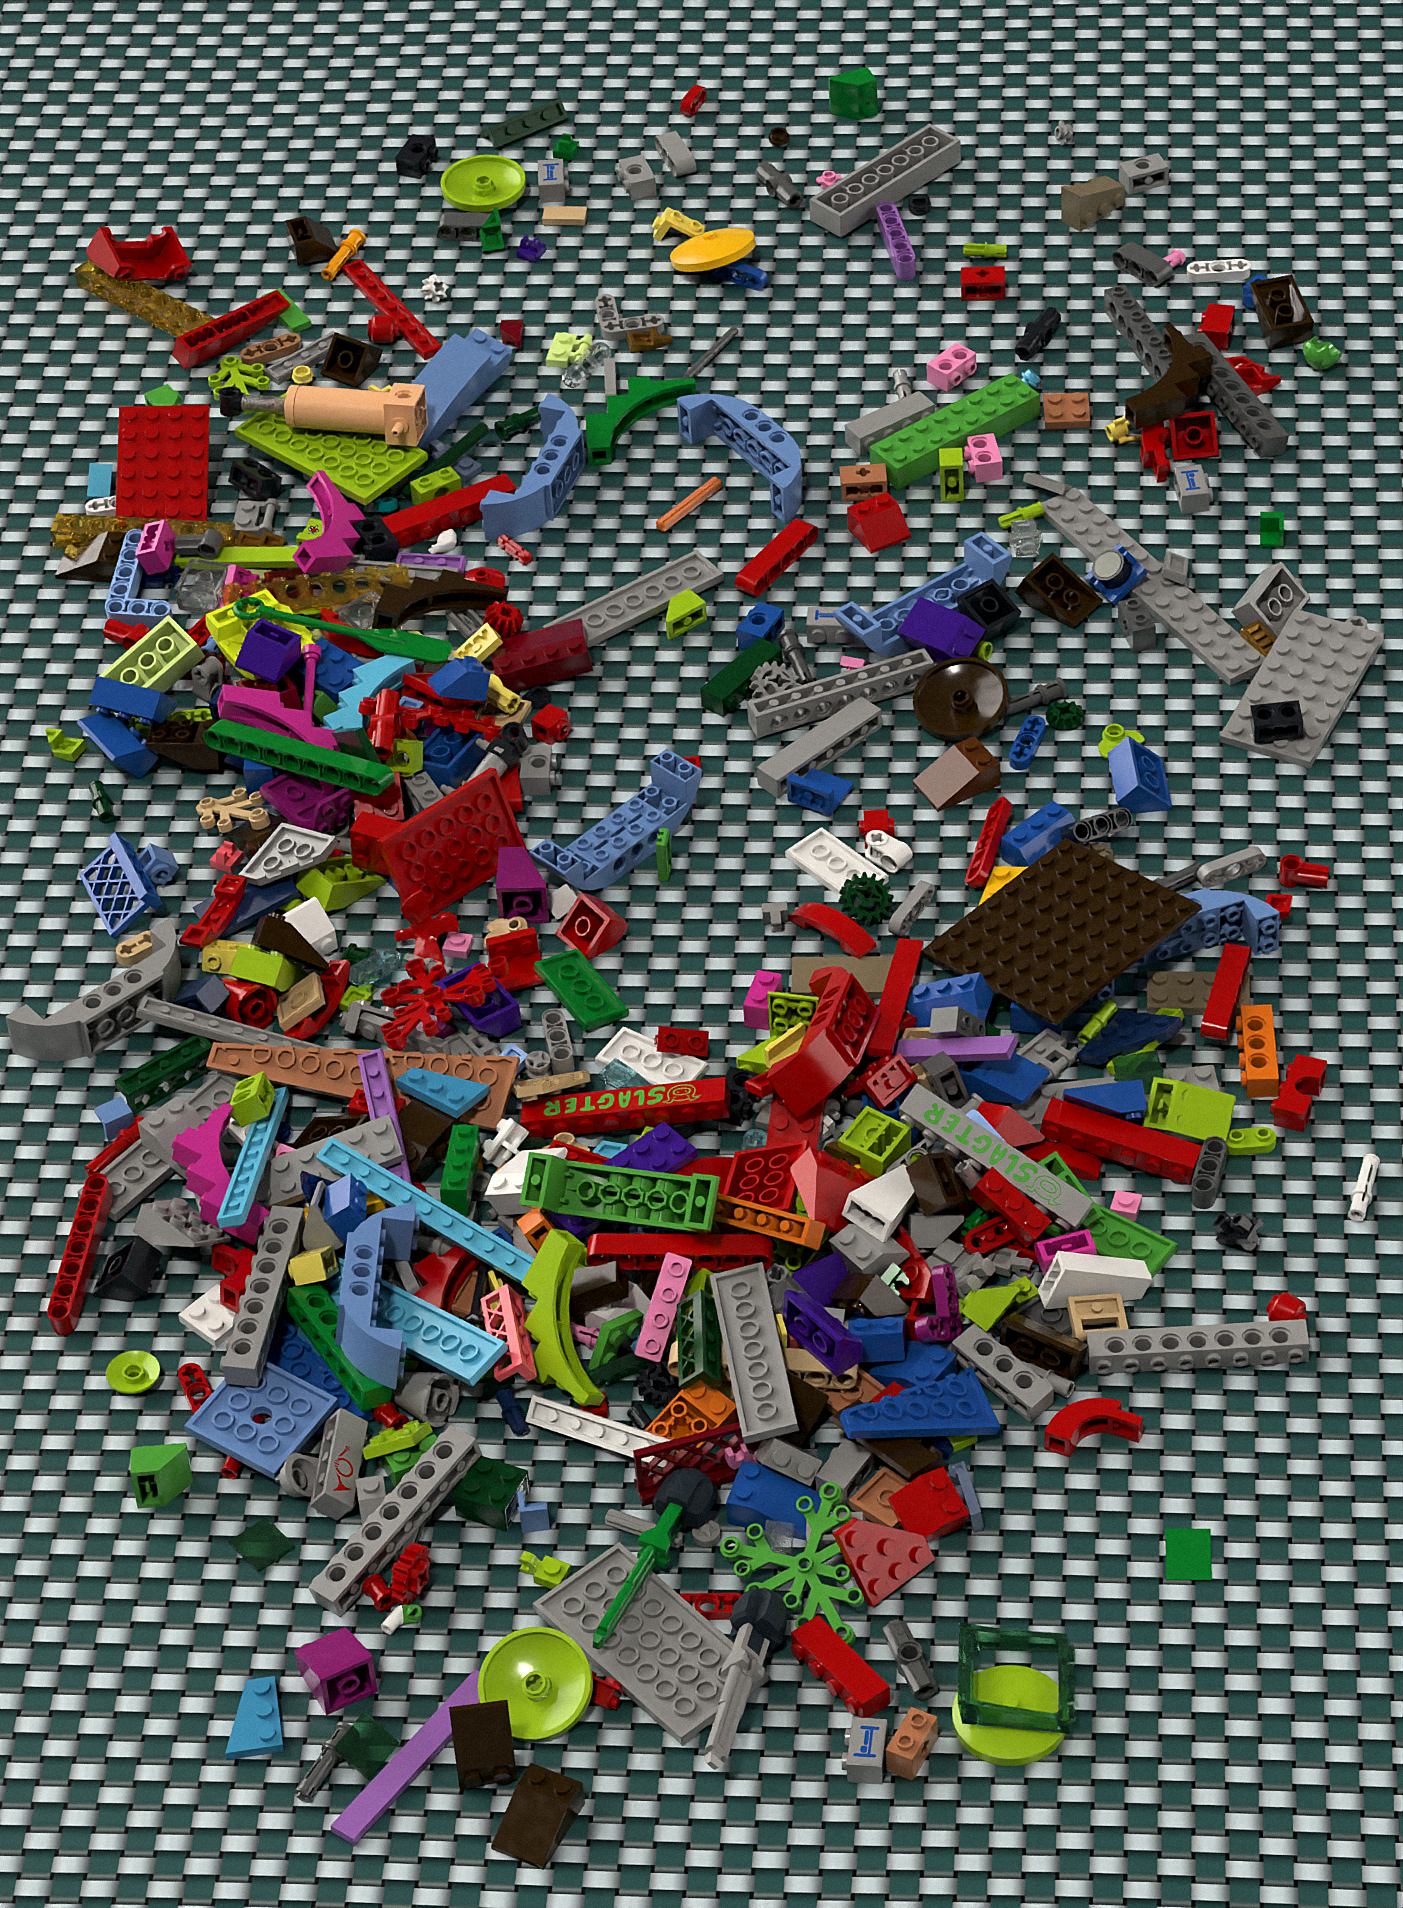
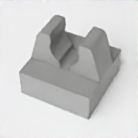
M787 901L762 904L763 924H771V932L782 931L781 922H788Z

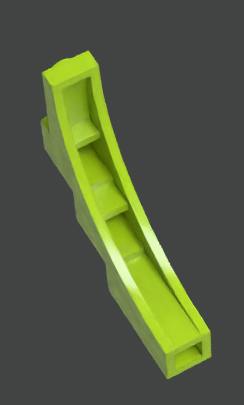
M551 1229L521 1283L529 1290L528 1294L537 1300L523 1325L531 1332V1337L540 1342L533 1354L537 1377L534 1380L545 1386L556 1384L562 1390L569 1391L574 1396V1401L582 1406H600L605 1396L591 1382L583 1369L574 1348L570 1329L569 1301L571 1284L577 1262L585 1245L568 1231Z

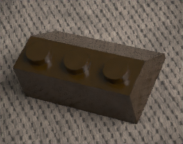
M1015 1312L1005 1317L1002 1323L999 1344L1007 1346L1016 1358L1021 1362L1031 1363L1047 1371L1050 1369L1054 1370L1056 1375L1074 1382L1086 1359L1088 1344L1083 1343L1076 1337H1069L1060 1333L1051 1326H1044L1033 1321L1028 1316L1019 1315Z

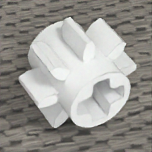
M434 274L429 279L422 280L424 286L420 291L423 292L425 300L432 299L433 303H436L440 299L447 297L445 291L449 286L444 282V277L437 279L436 274Z

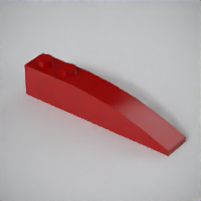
M278 290L273 291L177 337L172 356L186 370L249 337L287 310L291 304Z

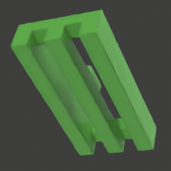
M660 828L657 837L658 842H656L658 881L667 882L672 868L670 831L666 828Z

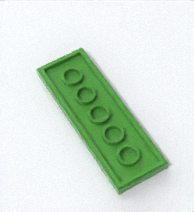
M1097 1203L1095 1204L1104 1215L1084 1228L1090 1231L1096 1246L1097 1255L1145 1261L1152 1279L1178 1251L1177 1243ZM1046 1215L1052 1222L1045 1228V1232L1055 1237L1072 1232L1070 1230L1068 1232L1061 1230L1055 1225V1220Z

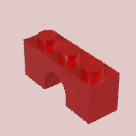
M1297 1054L1294 1062L1288 1064L1286 1081H1281L1278 1090L1279 1097L1278 1099H1273L1270 1113L1274 1114V1126L1304 1133L1312 1112V1096L1305 1094L1319 1097L1326 1081V1060Z
M993 1166L967 1193L984 1210L994 1209L1001 1213L1009 1222L1010 1227L1007 1231L1026 1248L1052 1222Z

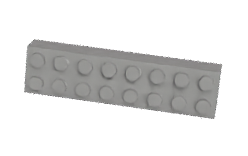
M932 124L926 125L810 198V220L839 237L846 235L877 215L878 203L882 201L896 203L961 161L960 140Z

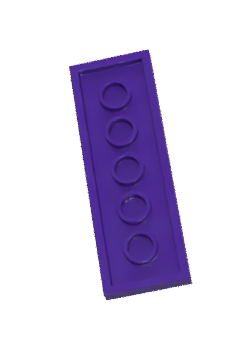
M662 1122L602 1165L673 1174L698 1157V1152L693 1145L665 1122ZM547 1211L543 1212L561 1230L570 1232L578 1240L604 1223Z

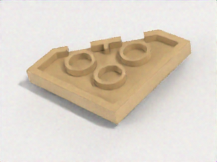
M588 1070L516 1081L513 1084L512 1092L517 1098H521L523 1102L538 1099L537 1095L539 1094L555 1095L562 1093L561 1089L583 1088L585 1083L590 1082V1075Z

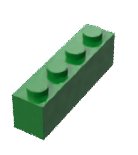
M453 1125L440 1186L441 1203L461 1215L469 1214L481 1152L479 1125Z

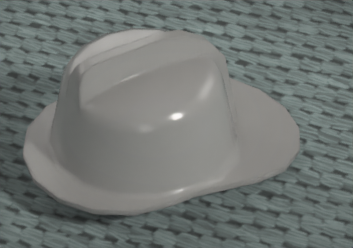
M300 1453L288 1455L279 1475L275 1477V1482L281 1484L283 1490L291 1497H311L318 1458Z

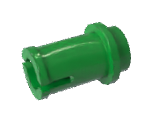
M981 1206L977 1207L968 1218H964V1221L959 1225V1232L965 1236L971 1229L989 1221L991 1218L989 1211L981 1217L980 1215L985 1210Z

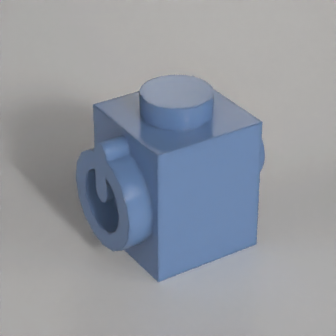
M151 843L138 856L150 880L157 884L165 885L168 881H171L179 869L172 852Z

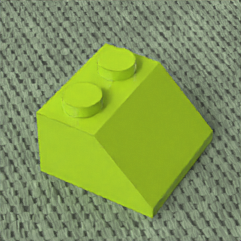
M1021 1284L982 1288L977 1290V1292L975 1290L970 1291L961 1303L965 1306L961 1312L986 1332L990 1331L1025 1287Z

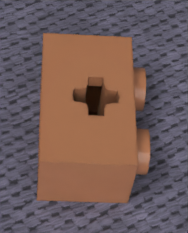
M885 463L839 467L842 502L867 500L887 492Z
M913 1707L909 1709L886 1748V1770L888 1772L912 1781L914 1780L938 1739L937 1716Z

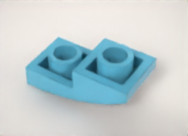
M90 463L87 489L88 501L110 497L113 464Z

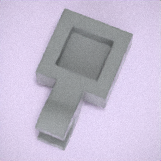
M1000 1246L990 1251L987 1257L996 1267L994 1272L996 1274L1010 1277L1013 1271L1020 1278L1026 1276L1029 1280L1034 1274V1270L1030 1269L1033 1265V1260L1020 1258L1019 1251Z

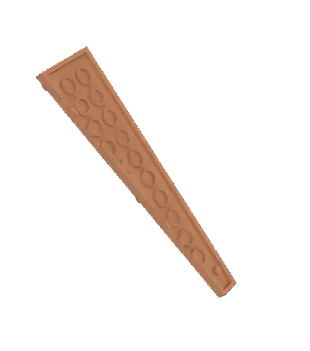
M213 1042L206 1067L209 1070L246 1078L264 1071L269 1081L273 1084L351 1100L356 1089L364 1090L357 1055L372 1050L333 1048L331 1050L319 1049V1047L295 1048L294 1046L269 1047L268 1045ZM383 1050L393 1096L406 1099V1106L415 1097L396 1088V1079L412 1067L490 1085V1094L462 1115L459 1124L479 1125V1128L496 1131L497 1124L505 1115L520 1063L519 1057L493 1055L480 1057L472 1056L471 1054L458 1056L447 1055V1053L422 1054L421 1052L403 1053L401 1051Z

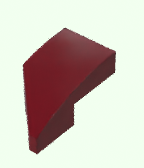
M523 319L501 320L500 335H502L503 344H514V347L521 348L522 332L524 329Z

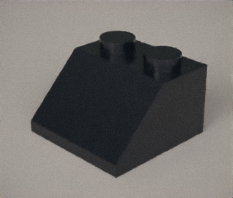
M993 578L961 594L956 599L959 612L985 629L979 641L989 642L1013 629L1022 613Z
M139 1235L107 1256L92 1295L97 1298L133 1302L141 1296L145 1297L152 1288L151 1281L153 1276L160 1269L159 1261L163 1253Z

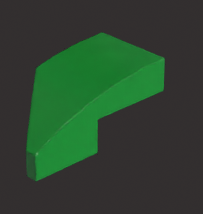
M498 207L493 209L479 230L483 253L504 250Z

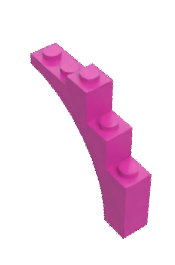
M317 470L306 485V488L319 509L322 520V535L315 539L303 541L292 556L304 574L343 571L354 556L351 549L360 538L353 528V523L366 519L355 503H348L325 471Z
M222 685L217 702L219 718L240 722L258 729L341 752L332 735V732L336 730L314 727V722L310 718V711L284 708V703L280 701L279 692ZM319 780L322 793L332 795L335 784Z
M225 1102L217 1110L213 1109L204 1125L200 1124L196 1130L188 1127L182 1134H178L172 1142V1148L174 1149L172 1160L187 1167L185 1176L188 1178L185 1189L201 1196L199 1218L219 1227L217 1216L231 1180L222 1162L219 1150L220 1138L230 1124L233 1106ZM253 1201L245 1223L236 1228L224 1227L220 1229L255 1245L258 1242L259 1236L264 1234L265 1216H269L270 1211Z

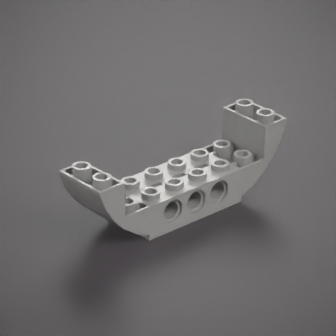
M169 918L149 930L153 947L152 955L48 1018L42 1019L27 1004L5 1016L13 1053L40 1061H65L86 1056L90 1059L149 1023L150 1021L136 1018L137 1009L144 996L171 1003L181 986L182 966L172 920Z

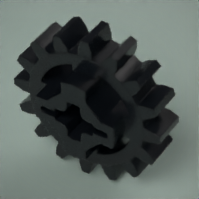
M666 1355L665 1360H660L658 1363L652 1364L647 1361L646 1369H639L640 1376L637 1377L639 1396L644 1397L645 1403L652 1400L653 1407H657L660 1403L663 1404L665 1409L682 1390L679 1387L678 1377L668 1372L669 1355Z

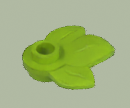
M1109 724L1102 732V741L1098 744V749L1102 757L1108 758V752L1127 736L1140 744L1145 739L1137 731H1125L1119 724Z

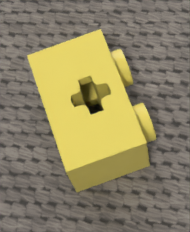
M333 1245L303 1251L290 1259L288 1271L290 1278L295 1281L296 1286L327 1280L339 1272Z

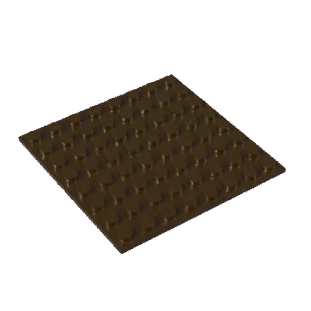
M1065 838L941 936L932 941L921 952L922 955L960 975L980 972L994 993L1046 1021L1058 1025L1203 908L1201 904Z

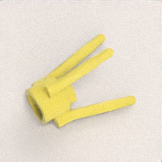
M1125 415L1105 426L1107 437L1111 442L1118 440L1119 444L1130 441L1141 440V435L1126 437L1129 433L1127 426L1130 423L1125 418Z

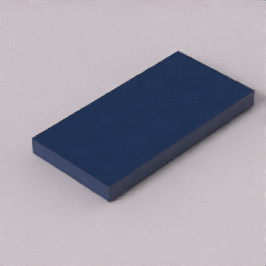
M290 876L282 877L262 886L247 883L236 913L217 939L226 937L300 897V892ZM215 895L192 907L199 920L216 898Z

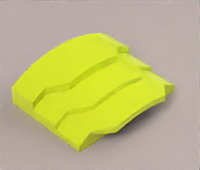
M267 589L248 596L260 599L264 602L265 606L274 607L275 610L294 614L289 606L279 604ZM231 603L206 614V626L222 653L235 667L236 659L247 632L260 618L250 621L237 618L233 613L234 603ZM246 604L243 605L240 611L254 613L258 606ZM272 619V621L267 620L301 635V654L304 645L315 644L312 641L313 633L305 626ZM235 667L241 674L251 680L260 679L258 676Z

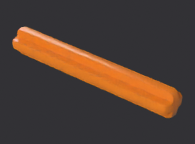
M716 476L712 477L656 521L657 530L665 532L722 487L721 479H718Z

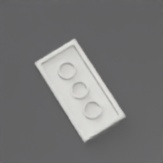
M822 827L785 851L787 859L839 897L842 896L839 892L841 887H844L845 880H851L855 873L859 878H861L863 872H866L869 878L874 873L876 874L875 880L885 879L883 885L889 882V875Z
M622 1027L595 1057L596 1065L644 1086L700 1080L709 1070V1063L693 1056L656 1052L657 1045H654L653 1039L626 1027Z

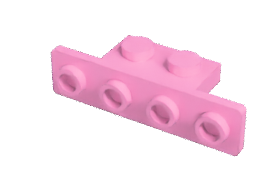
M670 1252L666 1253L634 1351L635 1356L656 1363L660 1362L668 1336H673L677 1325V1320H674L677 1303L685 1299L686 1295L682 1294L692 1260Z

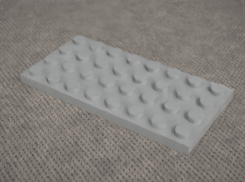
M1294 609L1220 734V742L1310 769L1383 643L1384 634ZM1299 700L1303 718V738L1254 743L1250 723V705Z
M618 1542L533 1603V1610L553 1629L571 1637L597 1669L606 1677L620 1682V1688L626 1695L682 1745L714 1721L727 1676L721 1673L724 1662L731 1654L734 1643L651 1571L608 1642H604V1648L599 1650L593 1648L594 1632H597L600 1621L638 1561L636 1556ZM764 1671L763 1677L752 1685L750 1694L769 1681L766 1671Z

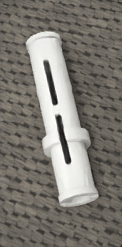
M1366 1154L1363 1157L1357 1185L1351 1193L1352 1203L1348 1217L1356 1222L1365 1219L1367 1206L1372 1201L1371 1191L1377 1168L1380 1164L1379 1157L1374 1154Z

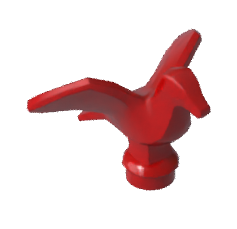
M421 889L408 897L400 907L403 916L411 923V926L395 931L394 937L397 942L415 939L414 955L425 959L432 958L436 963L444 965L443 956L437 944V938L442 933L459 932V923L455 913L452 914L449 911L440 912L436 918L429 915L426 894Z

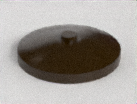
M975 657L952 658L933 666L921 677L913 693V709L919 724L929 734L947 741H964L973 736L977 738L987 733L1001 721L1009 704V690L1003 674L993 664Z

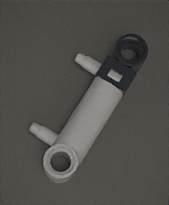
M509 722L505 724L500 732L502 740L496 736L491 743L480 738L476 740V745L486 751L487 755L465 783L490 767L497 770L499 778L505 770L511 771L520 759L518 754L525 752L529 746V740L520 723ZM445 784L440 787V791L446 796L456 790Z

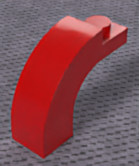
M215 1243L211 1245L212 1268L229 1276L220 1281V1304L239 1313L240 1296L245 1295L246 1277L251 1275L252 1257L256 1254L247 1247L235 1250L223 1243Z
M1109 1398L1080 1400L1064 1407L1051 1419L1044 1431V1449L1070 1458L1082 1439L1096 1433H1108L1139 1443L1143 1436V1417L1131 1412L1122 1411L1121 1401Z

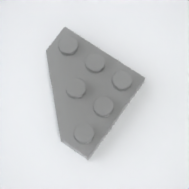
M282 822L239 873V876L246 877L247 883L262 886L324 862L339 843L334 836Z

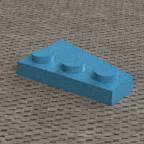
M275 1676L246 1680L225 1752L226 1760L284 1751Z

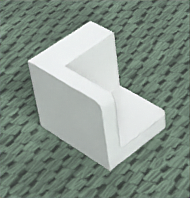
M569 883L564 884L547 897L548 907L557 920L568 914L581 893L578 888Z

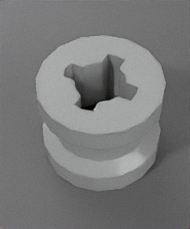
M533 1051L526 1056L525 1065L528 1079L552 1076L551 1058L548 1053Z

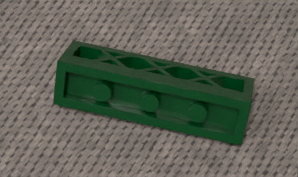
M559 98L489 127L480 133L483 138L490 137L495 149L568 118V115Z
M194 1035L115 1080L116 1088L126 1097L127 1105L132 1110L133 1116L212 1071L206 1067V1064L199 1067L202 1060L209 1058L212 1044L204 1036ZM187 1070L182 1078L177 1079L181 1072ZM166 1082L161 1090L156 1091L160 1084ZM145 1094L142 1100L135 1104L134 1099Z
M700 1289L677 1303L679 1387L683 1390L700 1380L712 1389L722 1385L720 1324L716 1304L713 1297ZM693 1306L688 1316H686V1309ZM692 1324H694L692 1331L687 1337V1332L689 1331ZM693 1344H694V1349L692 1350L690 1356L688 1357L687 1354H688V1352L690 1351L691 1347H692ZM693 1365H695V1372L688 1376Z

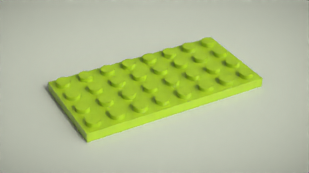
M287 392L281 395L280 397L286 398ZM258 412L234 429L235 436L311 477L314 476L317 470H324L339 492L365 506L428 460L427 452L416 446L386 444L385 435L289 428L286 425L285 414Z

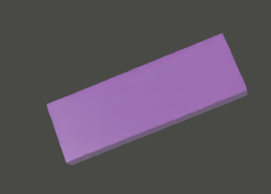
M399 552L395 563L459 568V573L464 574L467 560L466 556Z

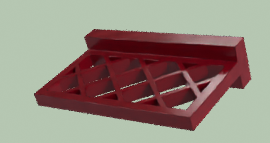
M740 1422L633 1450L636 1476L634 1486L642 1507L654 1504V1497L664 1480L678 1469L694 1468L709 1476L713 1487L734 1482L739 1468L734 1470L728 1465L725 1459V1449L731 1447L733 1453L740 1451V1444L744 1443ZM735 1433L728 1442L722 1440L725 1436ZM701 1442H708L702 1449L696 1447ZM716 1445L722 1447L716 1454L710 1452ZM681 1449L675 1456L669 1454L672 1450ZM689 1453L695 1454L690 1461L683 1460ZM655 1456L649 1463L641 1461L642 1458ZM662 1460L668 1461L662 1469L656 1467Z

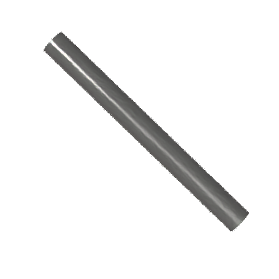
M732 326L683 375V378H694L738 333V329Z

